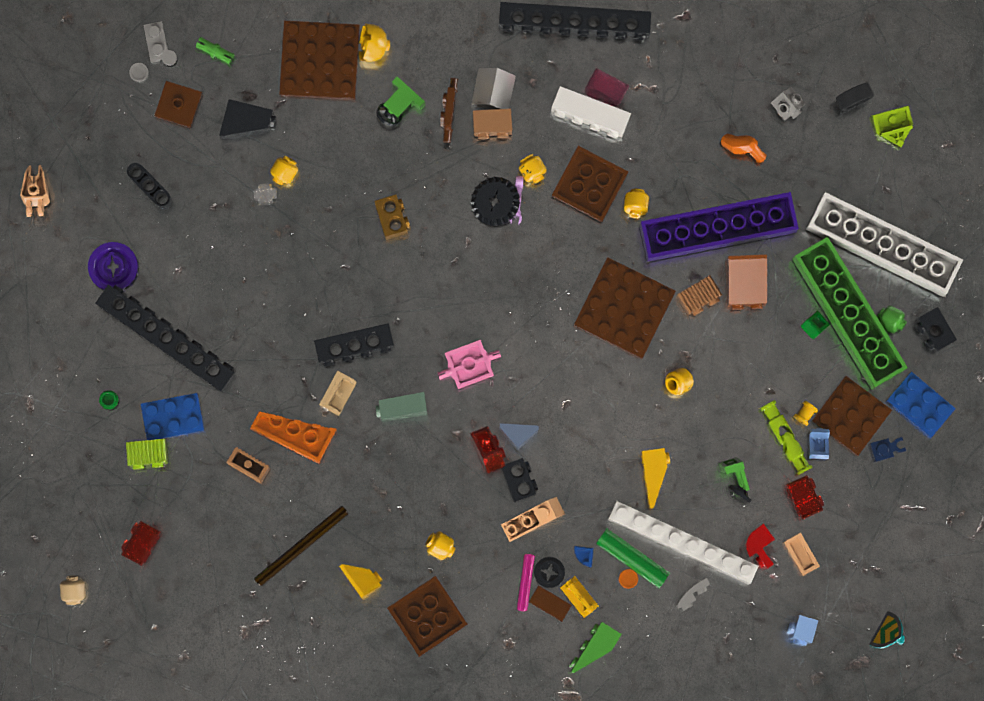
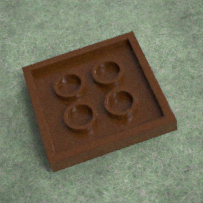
M578 146L552 197L602 223L629 172Z
M845 376L811 422L819 428L829 429V436L853 454L859 456L892 409Z
M436 576L387 608L419 657L468 625Z

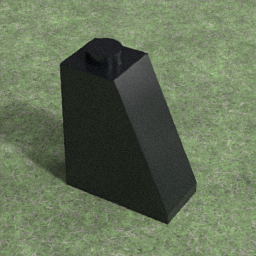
M229 99L219 136L222 140L270 132L271 127H274L276 123L274 111Z

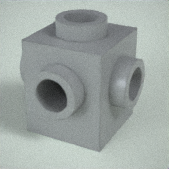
M792 87L783 91L771 102L778 115L784 120L790 117L796 118L802 113L800 109L805 105L802 97Z

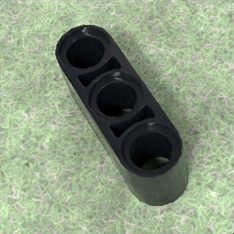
M130 164L127 168V175L131 181L159 209L166 210L170 208L172 198L165 188L141 164ZM140 169V176L133 177V170ZM153 182L154 188L149 191L146 190L145 185ZM167 196V202L164 204L158 203L159 197Z

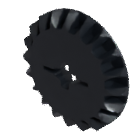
M502 177L486 178L475 187L474 192L471 194L470 203L472 211L476 218L486 225L499 226L506 224L516 215L519 209L520 197L518 190L514 184ZM497 195V199L500 202L499 204L496 203L495 206H492L493 203L490 202V199H494Z

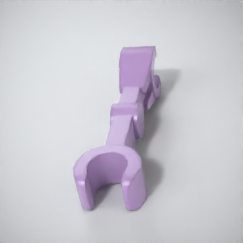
M516 176L515 187L518 190L521 202L524 178L523 176ZM520 204L519 209L516 213V215L519 217L518 224H520L522 221Z

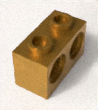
M395 194L375 200V206L386 240L408 234L407 228L410 225L407 216L403 217L401 211L404 210L402 199H398ZM389 203L396 206L392 212L385 210V206ZM392 222H399L401 227L398 230H393L390 227Z

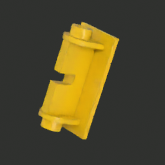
M576 576L560 587L583 618L599 607Z

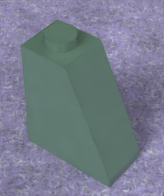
M424 392L379 400V405L376 406L377 417H381V421L427 415Z

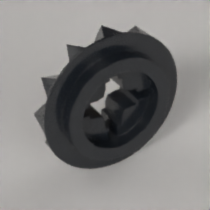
M545 557L536 564L534 576L541 586L553 588L563 581L565 568L557 558ZM550 564H552V571L558 575H551L547 581V574L541 570H548Z

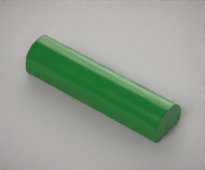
M608 528L596 543L657 588L662 586L670 574L669 571Z

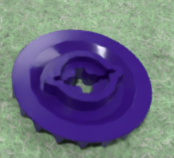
M108 242L100 245L92 252L88 261V272L91 280L99 288L105 290L109 284L112 287L116 285L123 290L135 280L138 269L137 258L128 246L118 242ZM112 256L115 265H118V268L115 269L114 277L112 270L108 269V266H111Z

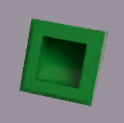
M817 310L801 325V328L811 339H815L830 323Z

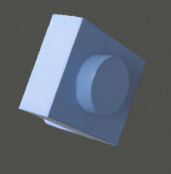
M810 429L808 438L809 459H829V429Z

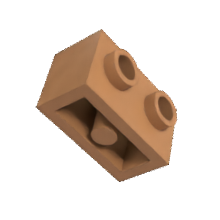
M511 109L473 111L474 137L489 139V136L508 138V135H512Z

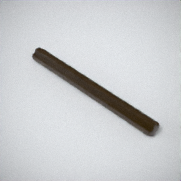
M340 506L254 578L255 582L259 586L266 583L348 515V511L343 506Z

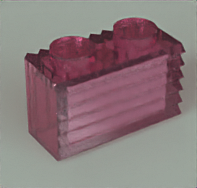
M596 68L585 87V92L592 99L597 100L599 98L605 104L619 108L629 89V85Z

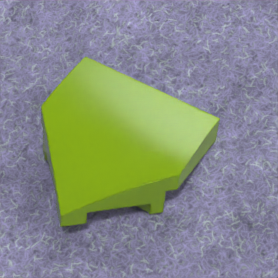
M909 106L871 115L876 134L899 147H902L904 140L914 127L912 126L913 121Z

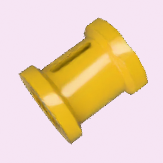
M804 401L803 407L793 417L801 424L808 426V421L814 413L818 412V409L809 402Z

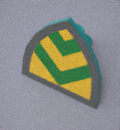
M889 611L886 613L869 644L872 647L886 648L896 642L900 645L905 642L902 622L897 615Z

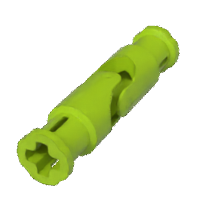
M774 400L761 407L760 410L764 411L767 416L769 426L779 443L783 445L784 452L788 460L792 461L798 476L813 467L808 464L801 445L795 440L784 415L780 414ZM783 427L787 432L780 436L779 428Z

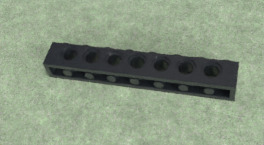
M500 2L499 29L505 32H513L514 30H521L523 33L540 31L541 34L559 32V35L563 36L575 33L581 37H588L590 34L597 35L599 38L616 36L615 38L617 39L634 37L635 40H646L650 36L651 12ZM515 15H521L523 17V20L521 22H516L513 19V17ZM539 16L542 18V21L535 23L532 21V18ZM554 17H558L561 20V22L559 24H553L551 22V19ZM576 18L580 21V24L574 26L570 23V20ZM590 20H596L598 21L599 25L596 27H592L589 25L588 22ZM615 21L618 26L610 28L607 23ZM633 22L636 24V28L629 29L626 24Z
M108 284L95 302L98 307L223 393L235 376V372L232 371L234 367L227 362L220 363L217 360L218 356L211 351L207 353L203 351L200 343L194 339L190 342L185 338L187 335L179 329L173 330L170 328L171 323L164 318L157 319L154 317V311L148 307L143 309L138 305L140 302L132 296L127 298L123 295L124 291L116 285L112 287ZM117 300H124V307L116 309L114 306ZM135 310L139 311V319L132 320L130 314ZM148 322H155L156 328L153 331L146 330ZM166 332L172 335L169 342H163L161 339L162 335ZM181 343H185L188 346L187 351L184 353L177 351V347ZM197 354L203 356V361L200 364L193 363V357ZM212 365L219 367V372L216 375L209 374L208 370Z

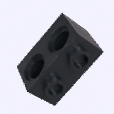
M521 458L501 466L514 503L536 496L535 491L538 490L535 479L531 480L529 473L532 471L528 461L524 462V459ZM514 466L522 468L523 473L520 476L512 474L511 469ZM519 485H528L529 492L521 494L518 491Z

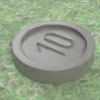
M135 63L131 66L129 74L134 81L142 82L147 79L149 71L143 63Z

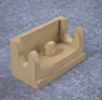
M337 371L319 404L320 407L339 416L357 382Z

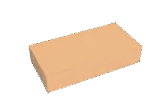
M801 533L783 542L802 576L820 567Z

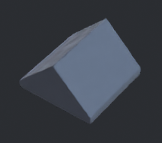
M500 423L499 431L517 451L532 439L539 430V426Z

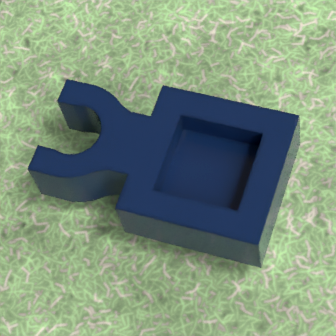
M903 437L895 439L892 443H890L889 438L870 443L874 462L894 457L893 452H905V447L902 449L897 447V443L903 441Z

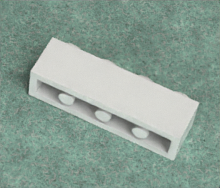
M561 86L551 109L557 117H568L572 119L573 123L578 125L584 123L589 125L590 129L600 132V130L605 131L608 136L616 139L618 137L622 138L631 115L627 111Z

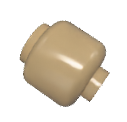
M67 576L66 580L60 583L61 600L65 601L67 605L81 604V601L86 597L85 582L78 579V576Z

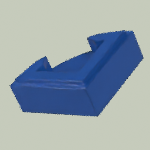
M574 546V552L578 561L587 567H592L594 548Z

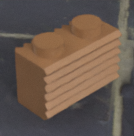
M711 275L677 294L676 297L688 316L691 314L696 316L704 311V306L709 304L711 307L717 304L722 293Z
M238 447L233 450L227 461L228 465L261 484L270 470L269 465L259 461V459Z

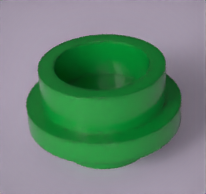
M111 390L104 391L99 397V403L104 409L111 410L118 405V395Z

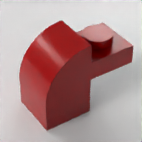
M764 524L747 536L744 549L748 558L755 554V561L759 567L768 569L774 563L763 548L774 541L775 538Z

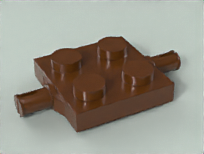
M450 78V87H448L447 93L443 94L442 104L445 111H441L440 126L444 127L443 142L451 143L456 93H458L457 78Z

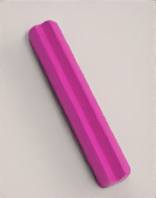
M533 554L524 555L517 610L527 611L535 558Z

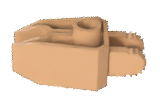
M31 165L28 166L24 173L20 196L26 205L27 217L32 216V206H38L37 212L39 216H44V206L50 202L47 181L41 165L38 166V174L36 176H33Z

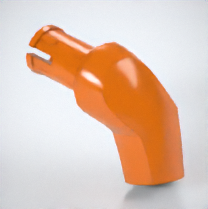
M727 133L721 139V145L733 154L749 153L757 163L763 162L767 157L757 146L758 141L752 136H735Z

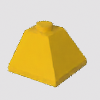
M345 564L339 566L362 599L382 586L380 584L382 579L376 571L372 573L370 569Z

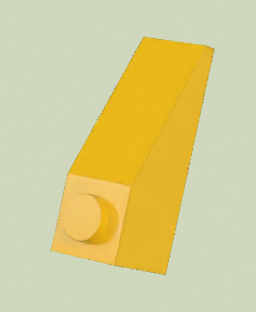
M665 448L641 451L649 510L655 506L667 470V464H670L669 452H665Z

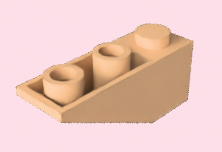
M557 497L501 524L509 542L561 517L565 513Z

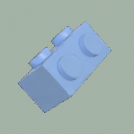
M802 615L795 616L794 621L790 622L787 633L790 634L789 639H793V643L800 646L812 643L819 620Z

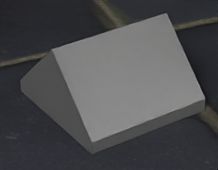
M479 68L471 106L491 110L509 109L516 76L499 68Z

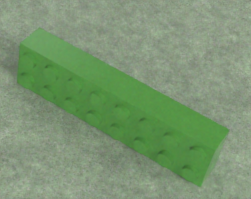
M824 238L794 256L793 262L871 390L908 368L829 238Z

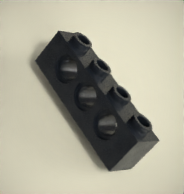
M389 323L314 340L319 364H324V367L335 365V361L342 360L343 363L354 360L353 357L361 356V358L373 356L372 353L380 351V354L391 352V348H395ZM371 337L379 339V343L376 346L368 344V340ZM353 341L360 343V348L356 351L349 348L350 343ZM336 345L340 346V354L333 355L331 348Z

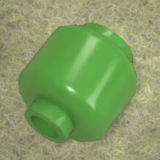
M891 305L886 308L883 307L877 317L883 328L892 334H895L898 330L902 331L907 323L904 320L905 313Z

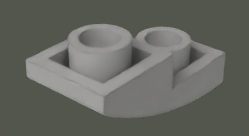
M705 578L692 586L680 598L676 608L682 607L684 611L694 606L692 602L696 601L693 593L696 592L699 595L707 591L706 587L710 585L708 579Z

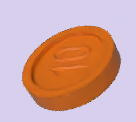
M626 569L620 573L619 583L626 589L633 588L638 583V575L635 571Z

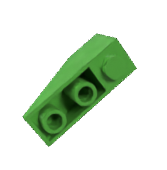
M603 622L600 625L596 623L590 632L593 635L590 641L585 640L580 648L583 651L579 658L575 657L570 664L571 672H577L612 651L622 634Z

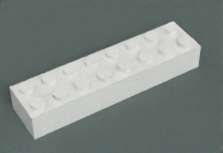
M826 192L821 197L806 228L807 231L823 239L828 237L832 243L942 297L948 293L963 262V259Z

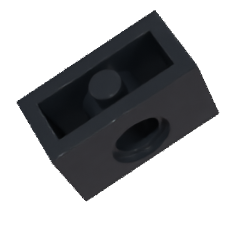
M938 307L915 320V327L920 334L923 333L926 339L925 344L930 351L932 350L936 353L957 341ZM930 327H936L939 334L937 336L932 335Z

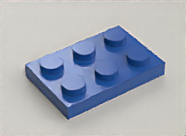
M912 371L886 400L887 403L929 438L933 437L956 409Z
M198 393L141 403L147 440L166 439L205 431Z

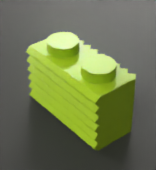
M165 439L126 442L127 462L129 467H133V470L145 469L144 465L160 468L164 467V463H168L167 442Z

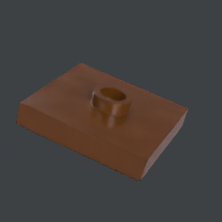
M166 81L154 117L191 129L203 93Z

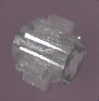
M272 184L258 185V190H254L255 201L259 200V205L273 204V199H277L276 188L272 189Z

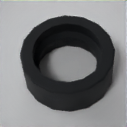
M866 82L841 93L836 97V101L841 111H847L874 97V93L869 83Z

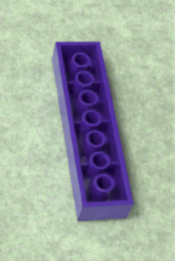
M791 192L641 221L639 225L647 262L793 234L799 229Z

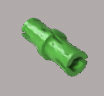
M203 37L199 38L198 41L200 43L197 42L196 48L209 53L212 58L216 57L229 65L231 64L232 60L230 58H234V53L221 48L218 43L213 44Z

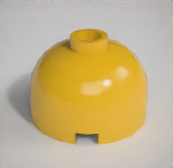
M365 23L359 38V44H361L362 51L358 50L359 60L374 62L380 60L384 56L385 51H389L390 40H387V35L381 27Z

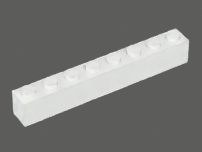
M616 501L608 518L609 521L748 585L751 584L758 569V565Z

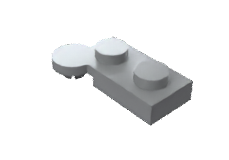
M163 22L143 25L151 63L162 60L165 65H174L177 61V56L174 51L168 50Z

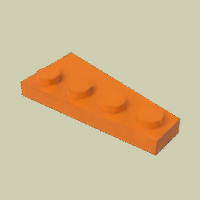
M260 411L250 427V430L318 464L337 430L336 428H327L314 423L309 424L300 420L287 419L283 416Z

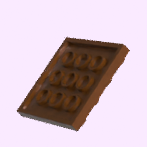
M284 21L279 95L355 100L360 25Z
M607 257L574 326L643 359L676 291Z

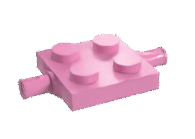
M481 340L446 352L448 369L437 373L440 380L451 376L455 380L457 388L461 389L493 377L491 360L499 358L501 355L499 350L487 353L483 348Z

